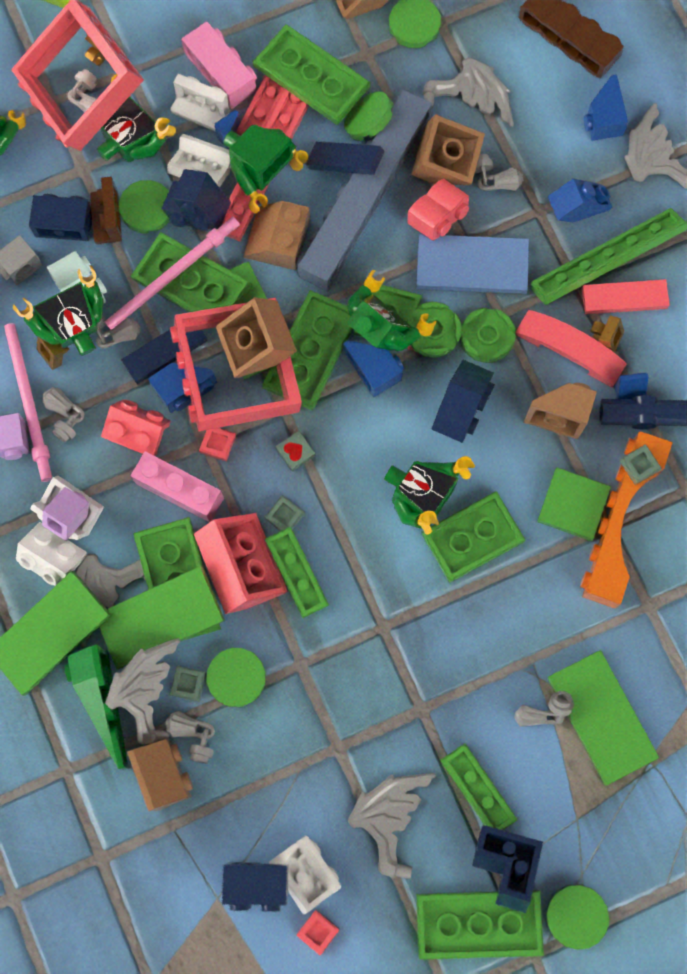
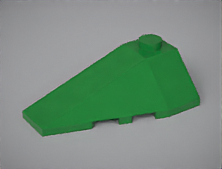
M93 645L67 656L69 664L65 665L66 678L68 682H72V686L117 768L122 770L129 769L119 708L117 707L112 710L106 705L113 681L109 653L102 647Z

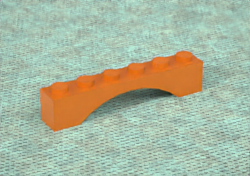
M641 431L637 433L634 439H628L624 450L625 455L646 444L662 469L635 485L620 464L615 480L619 481L617 491H611L606 505L611 508L608 518H602L598 533L602 534L599 545L594 544L591 550L589 560L593 561L590 572L585 571L580 587L584 588L583 598L614 609L621 605L630 577L621 549V529L624 515L636 492L645 483L657 477L664 470L673 442Z

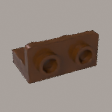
M112 176L101 178L102 188L90 193L93 234L96 244L122 241L118 191Z

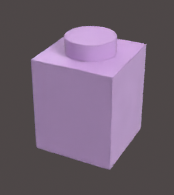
M19 413L0 416V457L6 460H16L21 458L22 454L30 453L26 421Z
M64 487L43 510L42 526L67 541L88 517L89 502L79 492H73Z

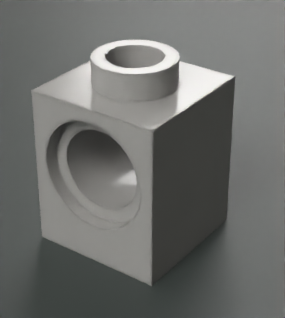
M20 235L0 250V274L6 281L11 278L16 285H19L43 266L36 253Z

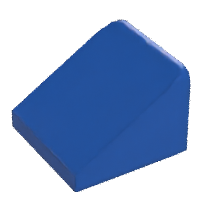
M234 110L214 124L218 140L228 150L229 147L224 145V138L229 131L236 133L240 124L239 112L237 110Z
M648 373L621 375L614 385L616 399H631L635 396L646 395Z

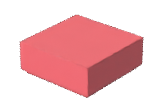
M221 428L206 430L199 452L227 462L236 434Z
M315 909L296 936L317 954L321 955L340 929Z

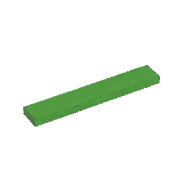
M669 208L530 282L531 290L547 305L686 231L687 222L672 208Z

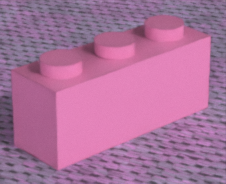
M206 21L181 38L185 55L210 85L219 87L227 93L230 109H233L256 93L255 80L257 77L255 72L249 65L244 66L240 55L234 47H228L224 36L218 28L213 29Z
M146 451L131 474L133 481L140 487L209 523L224 500L221 490Z

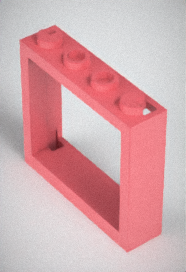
M70 0L11 69L19 80V87L31 97L29 99L31 104L44 115L42 117L43 121L56 132V139L61 141L66 148L70 146L79 151L85 147L144 81L143 77L90 7L78 0ZM82 27L118 76L72 126L41 84L38 77Z
M246 303L177 314L174 317V326L170 327L172 342L178 343L180 352H176L178 368L185 371L186 378L182 379L185 396L190 395L192 405L188 406L191 423L196 422L198 432L299 413L302 400L291 357H288L276 366L284 396L283 401L205 415L186 333L215 328V326Z

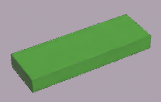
M291 526L266 538L265 542L302 618L329 606Z
M465 743L440 760L483 825L505 830L518 820Z

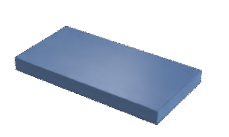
M419 234L416 289L527 294L529 239L445 235L432 241L425 235Z

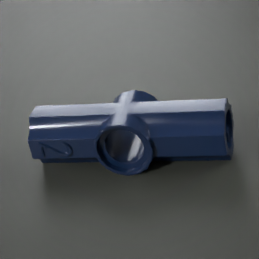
M640 395L631 399H601L599 420L601 425H632V428L638 430L653 429L657 426H687V400H657L655 396Z

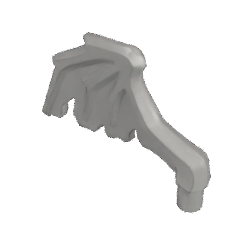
M467 57L462 61L463 70L452 80H430L425 83L423 90L424 99L432 103V108L435 97L452 96L455 98L461 93L463 103L468 104L472 108L477 104L480 112L489 116L495 110V103L501 112V121L509 124L510 127L514 124L508 97L510 90L493 73L494 68L485 63Z
M653 103L636 127L630 129L629 152L624 156L625 161L635 181L643 182L648 175L663 174L669 175L683 188L687 189V169L677 159L669 160V157L674 154V148L672 147L671 140L665 141L668 135L665 125L657 124L655 128L650 130L653 120L659 115L658 105Z
M88 554L74 571L105 608L114 606L115 602L119 600L116 586L125 589L131 582L142 578L145 579L140 559L122 569H115L101 565L97 555ZM91 635L81 644L83 649L87 648L86 644L91 639Z
M180 638L172 639L145 651L140 649L125 669L120 673L116 672L106 705L112 710L117 707H123L135 717L137 740L140 744L149 745L165 739L169 740L170 734L167 729H154L152 720L154 709L148 703L158 700L159 694L163 689V685L159 682L167 677L170 665L166 662H156L167 654L175 653L177 645L180 643Z
M435 773L394 778L392 774L369 793H361L348 822L352 828L362 827L366 829L378 843V869L381 874L392 878L395 876L411 878L412 866L398 864L396 858L398 838L392 832H403L406 829V825L412 819L407 813L417 810L422 800L417 794H406V792L418 786L428 787L432 778L436 777Z

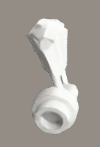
M86 69L76 74L74 78L77 83L68 92L67 96L69 101L79 107L84 113L97 99L84 93L86 89L92 91L96 86L95 82L97 80Z

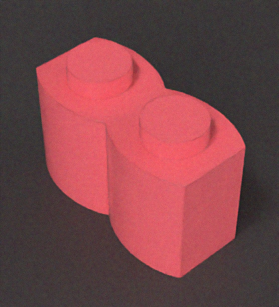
M441 179L408 210V224L432 241L440 236L443 237L449 232L454 222L458 219L462 220L469 211V195L447 180Z

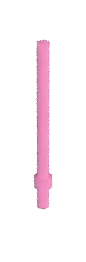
M231 217L217 230L213 228L205 235L206 239L105 320L104 323L110 330L114 329L211 248L220 246L224 242V238L240 225L234 217Z
M13 323L6 324L4 326L33 444L31 449L33 461L37 462L41 481L48 482L53 478L48 461L50 459L49 449L47 445H44L16 326Z

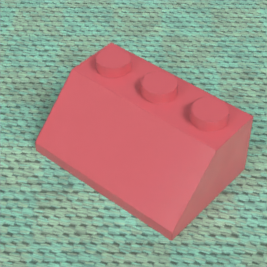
M257 513L214 519L194 533L225 614L246 610L288 592L277 564L265 542L266 536Z

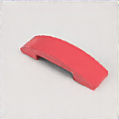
M528 310L516 330L515 335L537 347L542 344L589 370V376L611 388L614 387L627 364L609 348L584 332L536 311Z

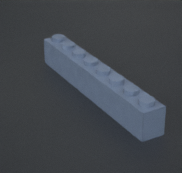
M404 89L399 98L394 97L392 100L394 108L391 109L393 114L389 123L375 136L373 141L369 140L366 145H379L385 151L375 174L350 173L349 177L351 178L347 185L342 184L337 193L336 199L338 200L333 207L329 206L323 217V225L320 229L316 228L310 238L311 245L307 252L302 251L297 259L296 266H298L299 278L327 292L422 133L424 125L431 117L432 103Z

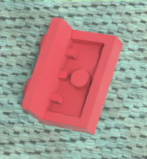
M122 400L110 406L101 437L141 454L146 451L156 456L163 432L169 427L171 421L163 418L164 415L158 411H146L139 408L138 404L133 401Z

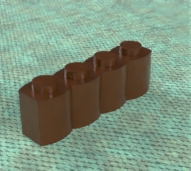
M526 0L520 7L518 18L531 30L538 32L551 45L560 48L567 57L580 63L585 70L597 78L601 79L621 57L624 48L621 40L616 35L603 31L594 19L582 16L578 8L573 4L561 0Z

